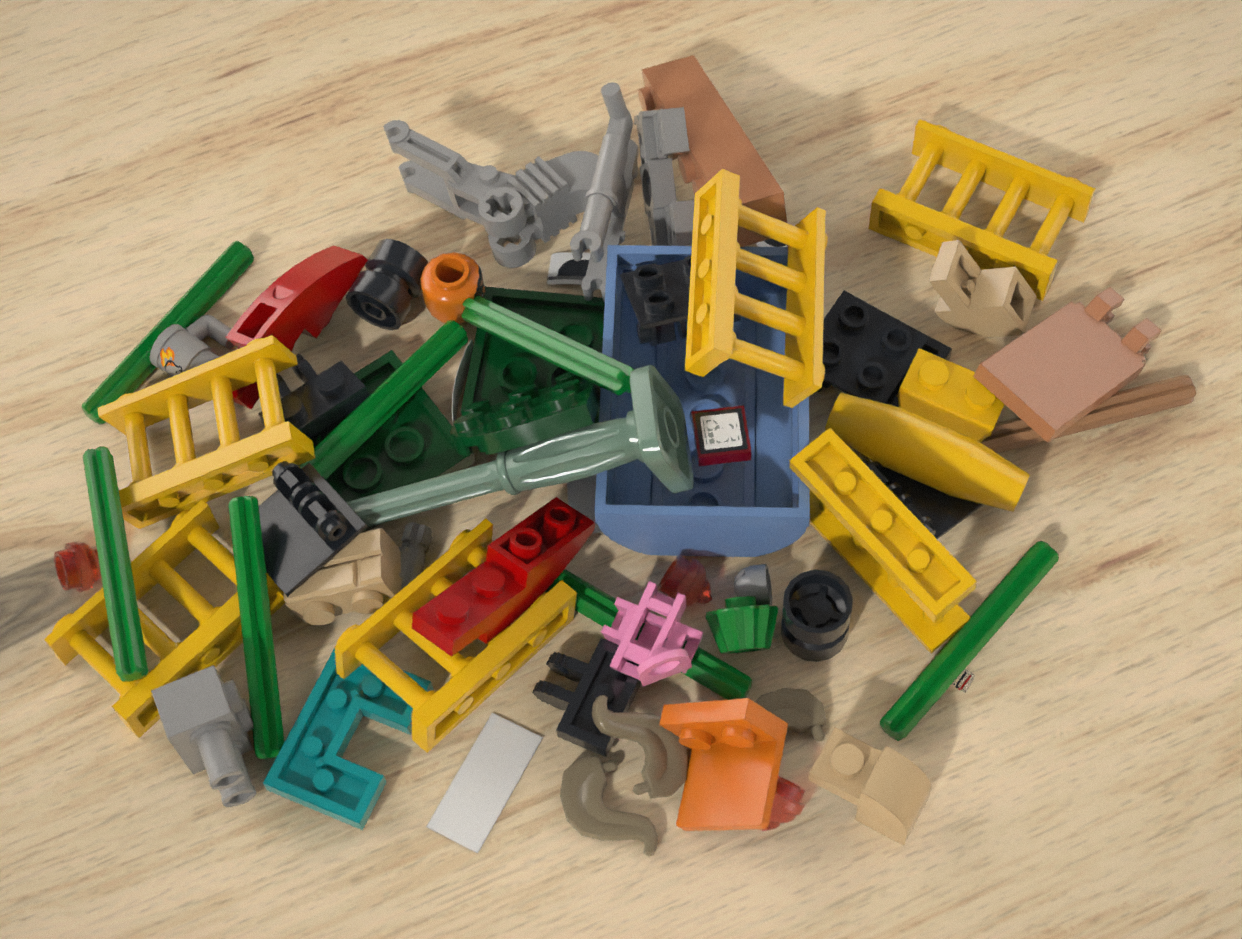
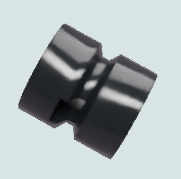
M393 239L381 240L365 265L366 271L360 272L346 295L347 304L363 320L376 327L392 331L399 329L411 309L410 301L413 298H417L422 291L420 279L424 267L429 262L417 250L405 243Z
M810 570L800 573L792 579L784 591L781 636L784 645L790 652L805 661L820 662L831 659L842 650L847 641L853 597L849 586L839 576L829 571Z

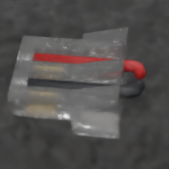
M964 669L952 684L958 690L966 693L975 675Z

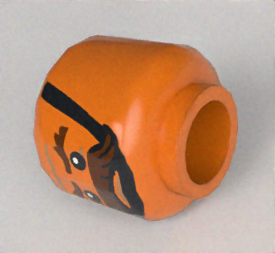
M456 252L441 254L431 259L424 267L421 275V288L425 306L434 318L443 323L449 320H454L458 324L465 323L466 321L462 318V313L465 309L462 305L468 297L473 300L476 296L483 298L485 294L482 270L476 261L466 254Z

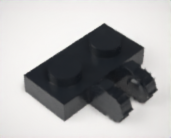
M301 354L296 355L298 365L293 366L292 369L295 375L305 384L292 392L282 376L276 373L285 422L289 421L310 439L353 412L370 396L366 386L342 361L317 375L310 363ZM261 411L258 413V415L264 425L263 414Z
M601 638L589 663L566 656L560 652L551 654L546 663L556 674L579 682L575 692L540 680L539 683H536L532 693L542 702L560 710H565L556 729L557 737L606 757L615 738L601 733L595 725L592 717L593 703L598 696L605 695L608 697L607 706L612 712H628L641 685V681L610 667V663L619 645ZM627 660V662L639 666V664Z

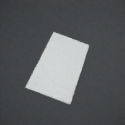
M492 713L426 827L478 853L543 737Z

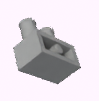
M213 665L151 690L167 738L192 774L207 770L210 786L213 790L220 791L221 801L225 807L238 806L254 798L256 790L251 783L242 754L253 750L247 732L254 729L247 703L244 699H241L234 680L231 679L223 682Z

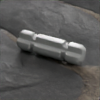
M412 522L405 526L401 539L402 545L399 547L401 552V573H399L402 589L423 571L426 560L425 555L429 550L432 539V530L426 525Z

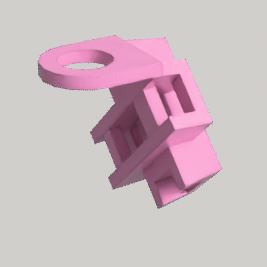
M649 581L638 605L617 597L614 605L618 609V613L611 627L604 625L601 630L606 640L619 645L610 663V667L640 680L643 687L680 672L686 674L687 670L692 668L691 661L703 636V632L680 623V619L686 609V596L678 593L676 598L673 599L657 592V584ZM652 610L654 612L666 616V619L653 613H650V611ZM645 623L638 640H635L642 624ZM685 640H686L687 643H686L684 649H682V647H683V645H684V643H685ZM627 660L639 664V666L627 662Z

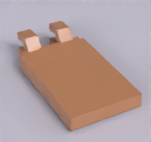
M1109 287L1097 294L1087 307L1081 302L1076 304L1073 302L1068 303L981 362L973 377L1049 443L1136 379L1145 366L1143 363L1146 359L1144 355L1152 347L1148 343L1155 340L1162 330L1146 318L1135 325L1124 338L1120 337L1107 324L1115 316L1111 311L1120 307L1125 299Z

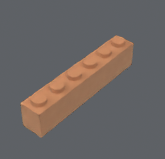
M691 55L642 69L644 87L638 89V95L643 111L684 107L689 152L670 154L669 157L672 160L678 159L683 181L685 184L692 182L694 196L721 169H725L740 176L739 198L743 206L787 223L783 190L695 56ZM738 226L737 242H739L740 248L770 239Z

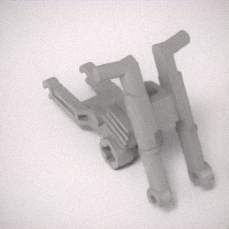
M617 83L605 84L601 89L610 120L606 135H604L599 155L588 151H573L548 161H543L538 156L535 158L534 164L530 162L525 165V170L520 169L515 172L516 176L497 171L492 165L483 167L469 163L461 154L410 129L404 121L394 120L384 125L392 152L398 153L410 160L399 166L407 191L417 194L463 220L467 218L483 225L489 234L488 240L493 256L497 263L504 267L516 268L528 263L536 252L535 240L542 239L545 243L551 240V235L555 237L560 233L559 230L561 228L565 230L569 227L570 222L575 223L577 221L576 214L584 212L580 231L572 237L570 247L575 261H580L583 257V252L590 249L591 255L586 276L581 282L585 300L590 301L593 298L594 291L600 289L603 301L605 302L607 246L620 245L625 240L626 232L623 229L634 188V179L638 175L639 149L638 145L630 139L633 121L626 107L620 86ZM521 238V242L518 245L514 244ZM507 240H508L509 242H511V243H508L505 247L503 246V244H504Z

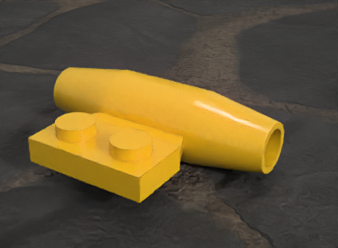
M920 348L900 386L897 395L899 407L840 393L824 429L831 428L847 445L873 462L878 461L883 467L952 497L1014 512L1030 476L1026 471L980 443L988 436H991L1005 404L973 377L974 371Z

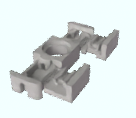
M684 107L640 111L639 115L634 117V125H637L640 146V174L645 214H648L651 245H692L694 200L677 202L672 158H668L670 154L689 152Z

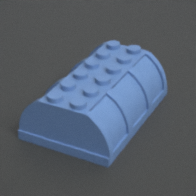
M608 245L602 354L634 369L653 365L677 394L686 420L694 486L691 490L672 493L646 464L639 460L596 474L595 522L600 530L617 544L646 555L758 557L791 545L805 533L807 527H809L810 489L790 469L789 463L791 458L809 445V397L793 408L784 406L783 377L730 358L704 377L685 371L687 339L681 340L676 322H674L676 341L658 344L653 347L650 342L640 344L636 329L638 321L620 279V274L634 271L636 268L647 264L662 265L684 260V258L691 255L692 246ZM741 247L743 250L787 266L788 247ZM736 269L735 286L738 288V293L786 310L787 288ZM742 316L741 321L733 323V331L736 334V338L785 355V332ZM601 387L599 422L626 417L627 412L633 410L631 393L624 392L618 396ZM744 405L752 451L751 460L698 467L691 411Z

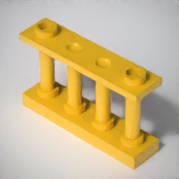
M919 119L915 127L911 153L919 158L898 194L879 188L872 200L868 229L935 257L938 256L942 242L960 240L981 270L1017 267L1036 294V298L1043 301L1051 287L1058 260L1047 255L1067 217L1084 223L1095 188L1083 184L1076 178L1065 177L956 134L944 126L934 125ZM936 164L962 174L943 210L939 212L916 203ZM979 182L1005 191L986 229H980L959 220ZM1023 199L1050 209L1029 248L1003 238Z
M721 169L695 193L685 371L704 377L729 358L783 377V405L793 408L822 388L825 377V367L823 365L825 249L828 242V237L825 233L826 210L817 207L793 226L743 206L739 198L740 176ZM738 226L788 245L787 266L741 249L739 242H737ZM736 269L787 288L786 310L738 293V288L735 286ZM734 314L785 332V355L736 338V334L733 331Z
M273 335L255 339L249 342L247 346L135 393L124 394L116 401L99 407V417L126 435L133 482L128 487L119 490L123 519L136 528L142 529L179 514L184 510L191 509L200 500L208 502L273 476L272 471L280 462L287 461L300 465L315 459L313 441L289 421L285 422L276 373L298 365L296 355ZM257 382L265 428L260 433L240 440L232 392ZM213 400L220 446L216 451L196 458L189 409ZM169 418L176 464L172 469L153 476L146 427Z
M831 428L827 429L789 460L790 469L810 489L809 523L931 654L963 628L971 617L958 603L976 589L977 580Z
M200 500L191 509L184 510L178 514L171 523L170 528L131 562L137 601L158 583L200 622L199 627L183 642L175 643L138 608L143 641L160 657L159 663L147 673L146 677L131 682L122 681L116 674L114 658L95 640L109 627L103 587L74 613L63 616L55 624L52 632L44 639L65 666L80 654L120 694L119 700L111 707L138 738L161 719L151 690L214 665L216 668L243 643L238 591L222 606L214 607L174 570L178 564L197 549L237 586L234 555L212 535L220 527L209 505L204 500ZM266 573L270 614L272 616L285 604L284 592Z
M486 518L472 530L465 529L459 533L451 543L448 551L361 625L354 624L347 628L339 637L335 646L336 673L341 678L345 679L363 664L413 708L412 740L426 753L435 747L574 620L577 592L561 580L549 592H544L512 625H509L492 639L487 647L475 658L472 656L465 658L459 652L451 657L412 629L413 613L460 580L471 569L478 567L486 561L487 548L492 543L493 524ZM401 631L451 674L450 680L437 692L434 690L427 692L379 649Z

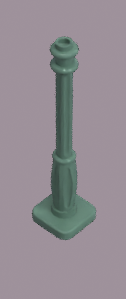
M647 365L634 369L630 374L633 410L627 412L626 417L593 423L592 425L540 442L499 452L496 460L346 503L370 527L497 491L505 490L511 495H517L525 490L575 481L635 460L645 463L670 492L679 493L691 490L694 486L684 411L677 394L653 365Z

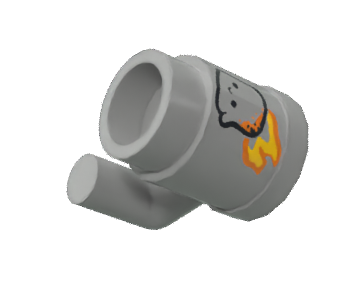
M211 315L201 316L186 329L179 324L171 325L154 342L150 352L151 364L171 376H175L214 360L219 356L215 354L213 348L202 342V340L209 336L227 349H230L234 344L225 337L231 328Z

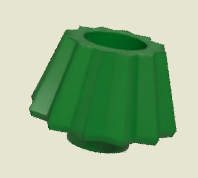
M756 596L734 597L725 599L724 609L709 611L706 613L705 618L721 654L763 651L771 648L779 608L777 606L757 605Z

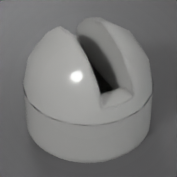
M767 564L752 565L741 569L734 581L736 597L756 596L757 605H772V588Z

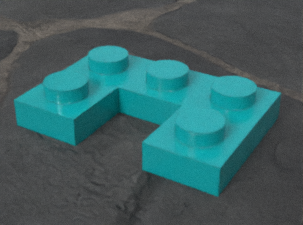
M334 648L268 772L263 785L267 791L363 830L387 781L384 775L345 760L342 756L363 716L411 735L413 708L363 664L345 679L341 678L336 673ZM404 671L427 692L434 689L431 681Z

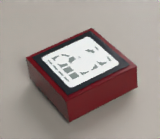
M744 405L691 411L698 467L751 460L752 451Z

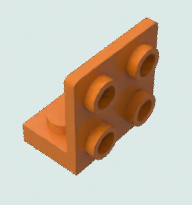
M749 698L664 705L659 725L677 735L680 744L692 749L676 821L677 827L684 831L766 829L770 821L788 723Z

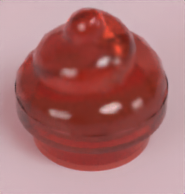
M73 541L66 543L65 549L55 551V569L59 582L65 591L76 589L78 592L90 590L93 587V583L101 578L97 548H91V546L82 541Z
M678 555L663 575L657 587L658 591L673 599L676 598L678 593L685 595L686 607L692 606L695 603L707 604L712 600V595L710 594L711 586L706 579V569L695 558H691L688 561L681 555Z
M778 776L769 825L766 829L761 830L769 831L776 829L781 823H789L796 816L801 815L805 807L801 800L806 790Z

